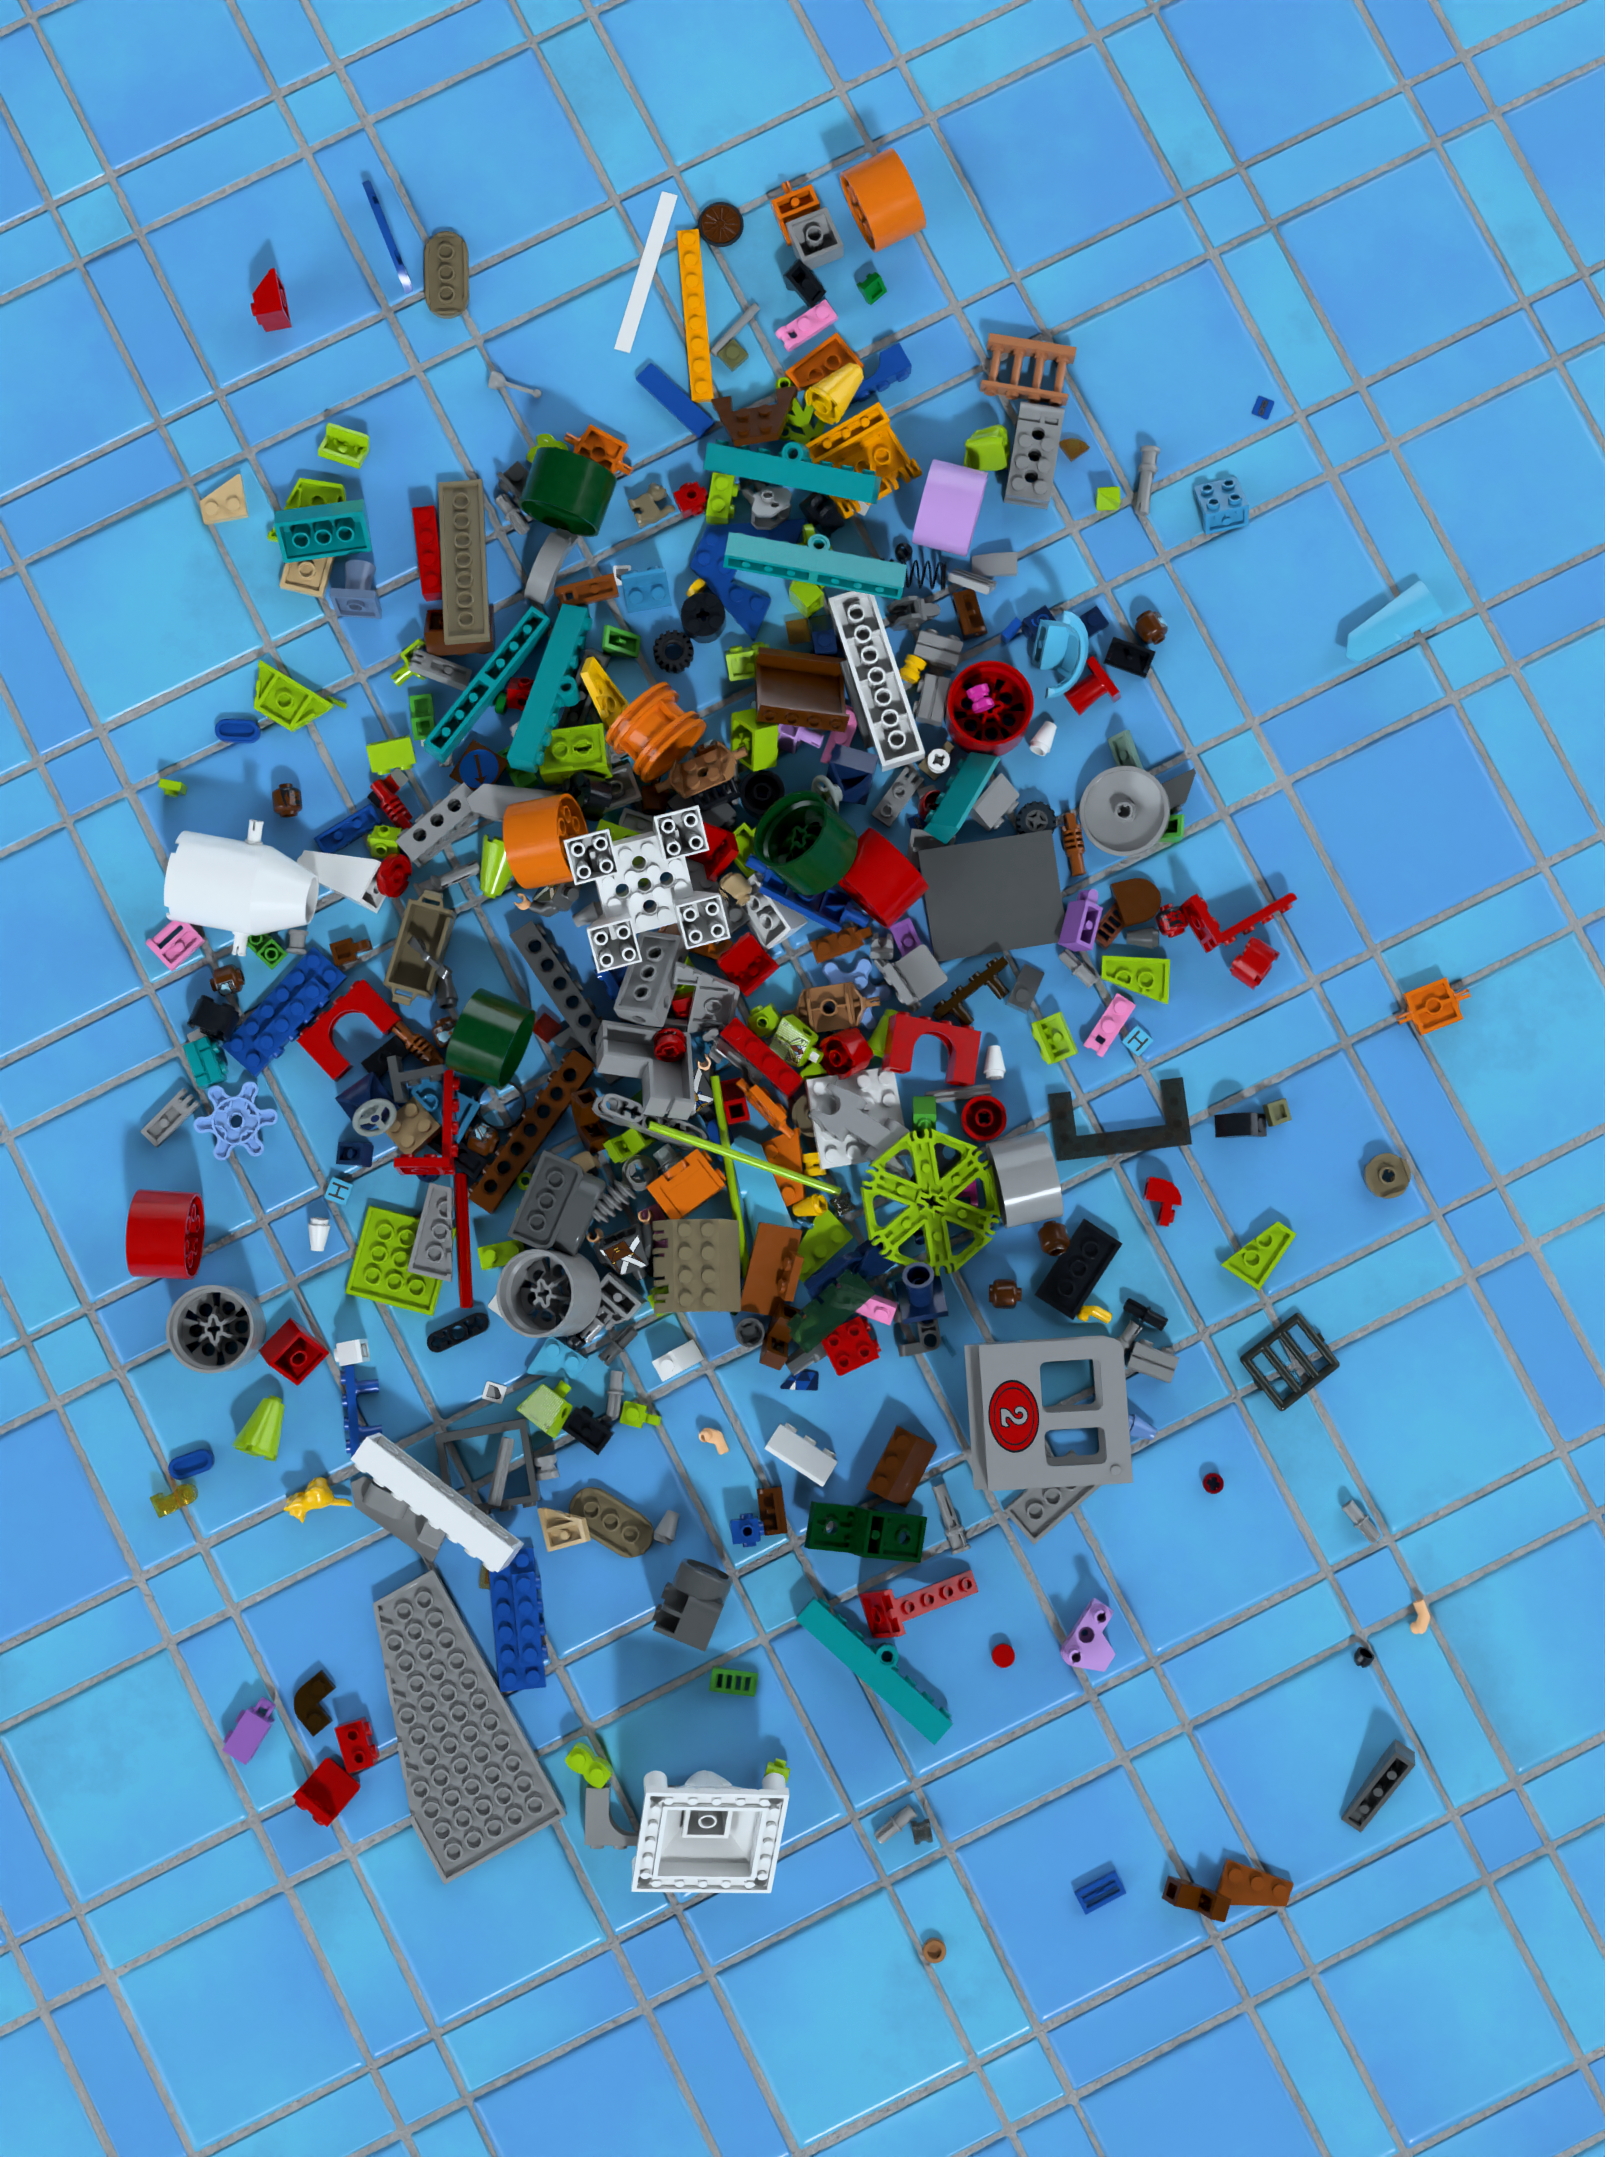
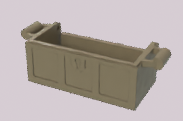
M425 889L418 900L408 899L383 982L385 987L392 990L393 1002L410 1006L416 997L432 1001L439 976L436 973L437 969L420 957L421 954L414 950L407 942L412 935L417 940L421 938L426 945V951L438 963L443 964L457 915L452 910L444 908L442 893ZM423 898L438 901L440 905L436 906L425 903ZM398 991V992H402V993H405V994H409V995H412V997H408V996H405V995H401V994H398V993H395V992Z

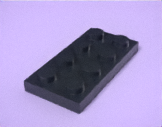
M1083 1219L1072 1235L1066 1252L1058 1257L1034 1295L1074 1320L1123 1243L1086 1219Z

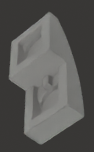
M1017 552L990 553L971 557L973 574L987 579H994L995 576H1017Z

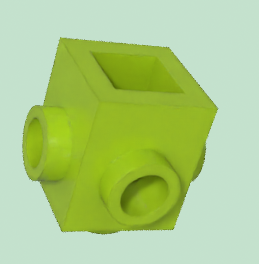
M375 825L372 834H369L367 839V847H371V857L385 859L391 853L400 854L401 847L395 841L398 839L397 836L402 831V828Z
M772 1002L764 1007L760 1004L749 1011L751 1013L747 1018L749 1030L757 1034L759 1038L763 1035L768 1038L776 1033V1027L779 1026L782 1017ZM760 1019H765L767 1023H762Z

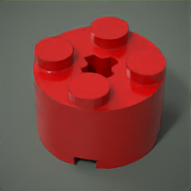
M1252 936L1245 945L1243 956L1237 955L1229 971L1232 972L1231 975L1252 990H1255L1256 986L1262 982L1271 970V963L1274 960L1277 961L1280 953L1259 938L1256 939Z
M855 1027L852 1029L846 1028L824 1038L819 1045V1049L821 1048V1052L824 1053L820 1061L822 1067L828 1075H838L840 1080H844L864 1070L869 1065L870 1059L873 1058V1050L869 1047L860 1030Z
M983 1095L972 1098L964 1106L960 1115V1124L963 1132L970 1139L984 1143L994 1140L1006 1127L1007 1114L1005 1107L998 1099L992 1096ZM980 1114L983 1116L987 1114V1121L989 1123H979L980 1117L978 1115Z

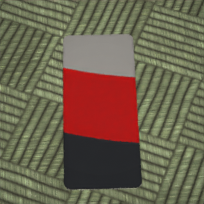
M396 768L383 782L389 791L395 794L409 778L399 768ZM372 791L367 798L380 809L381 801L375 792Z

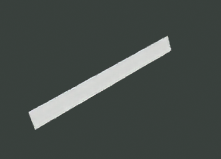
M663 191L661 193L614 349L627 353L631 351L678 195Z

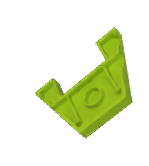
M299 478L286 501L287 504L284 510L347 501L345 487L343 484ZM275 527L267 536V539L272 542H278Z

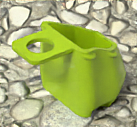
M995 424L981 430L977 429L966 440L963 466L967 467L968 463V468L980 471H1000L1009 468L1010 442L1007 430L1003 425Z

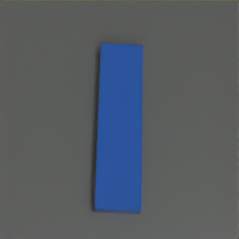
M652 363L636 377V381L699 440L715 425L708 415Z

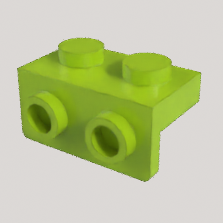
M327 423L326 436L318 448V456L360 469L370 451L369 436L340 425Z
M1062 1012L1031 1023L1032 1035L1041 1047L1040 1055L1048 1065L1078 1054Z

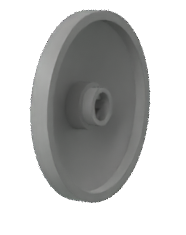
M1116 766L1098 774L1086 787L1080 802V821L1088 839L1100 850L1116 856H1134L1147 851L1161 839L1169 823L1170 802L1165 788L1151 773L1134 766Z

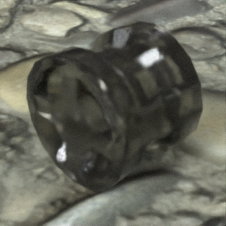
M850 1192L829 1200L830 1205L834 1206L836 1210L834 1213L836 1218L857 1209L850 1200Z
M929 1818L919 1823L911 1821L915 1845H919L923 1841L933 1842Z

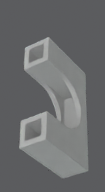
M587 1784L584 1845H590L591 1849H603L604 1845L613 1846L614 1849L619 1850L627 1849V1846H637L639 1831H626L620 1828L612 1818L610 1810L611 1784H605L602 1789ZM668 1785V1788H675L680 1785Z

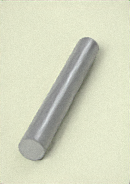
M753 303L712 347L710 353L714 357L760 310L759 306Z

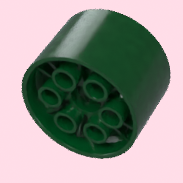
M541 447L536 451L518 505L526 514L555 529L559 527L578 536L594 537L599 534L617 484V478L602 465L582 455L559 448Z
M802 790L783 796L767 809L756 827L753 847L757 858L790 889L801 895H815L830 889L846 875L855 860L858 840L854 829L821 796L812 791Z
M483 988L478 989L465 1005L453 1030L446 1054V1067L498 1090L504 1089L517 1071L530 1042L536 1018L535 1011Z

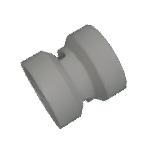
M556 1454L534 1458V1464L539 1468L536 1473L537 1481L560 1477L559 1470L554 1465L557 1462Z

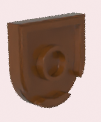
M1133 878L1110 885L1123 927L1147 922L1159 911L1161 895L1158 888L1152 882L1143 878Z

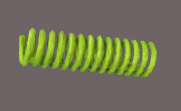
M326 695L327 701L346 709L347 703Z

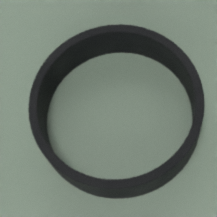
M511 1081L508 1084L514 1086L522 1098L520 1115L509 1125L493 1126L482 1117L479 1107L477 1115L487 1126L497 1130H506L514 1127L522 1120L521 1116L526 1110V1098L522 1090ZM485 1084L479 1090L475 1101L480 1103L481 1096L490 1087L489 1085Z

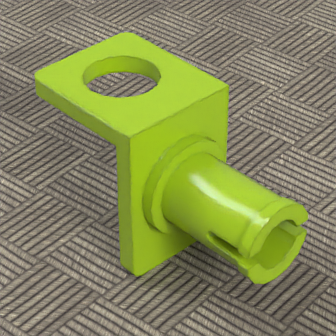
M417 639L399 654L405 664L390 675V678L394 679L393 682L398 687L413 674L421 680L426 679L425 676L409 670L413 652L416 649L421 650L426 645L424 640Z

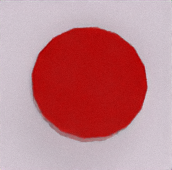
M391 853L383 860L377 873V888L382 895L397 898L407 889L409 881H407L408 875L411 876L412 874L411 862L408 857L399 853Z

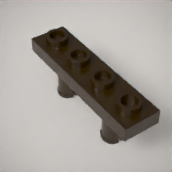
M1003 956L999 960L996 957L985 965L988 969L981 974L979 971L973 974L968 979L970 982L964 988L960 985L950 993L953 997L945 1002L942 999L933 1007L935 1010L932 1013L934 1019L938 1022L948 1013H952L961 1025H970L974 1018L962 1004L965 999L983 985H987L999 1000L1005 997L1010 991L997 976L1008 965L1007 960Z

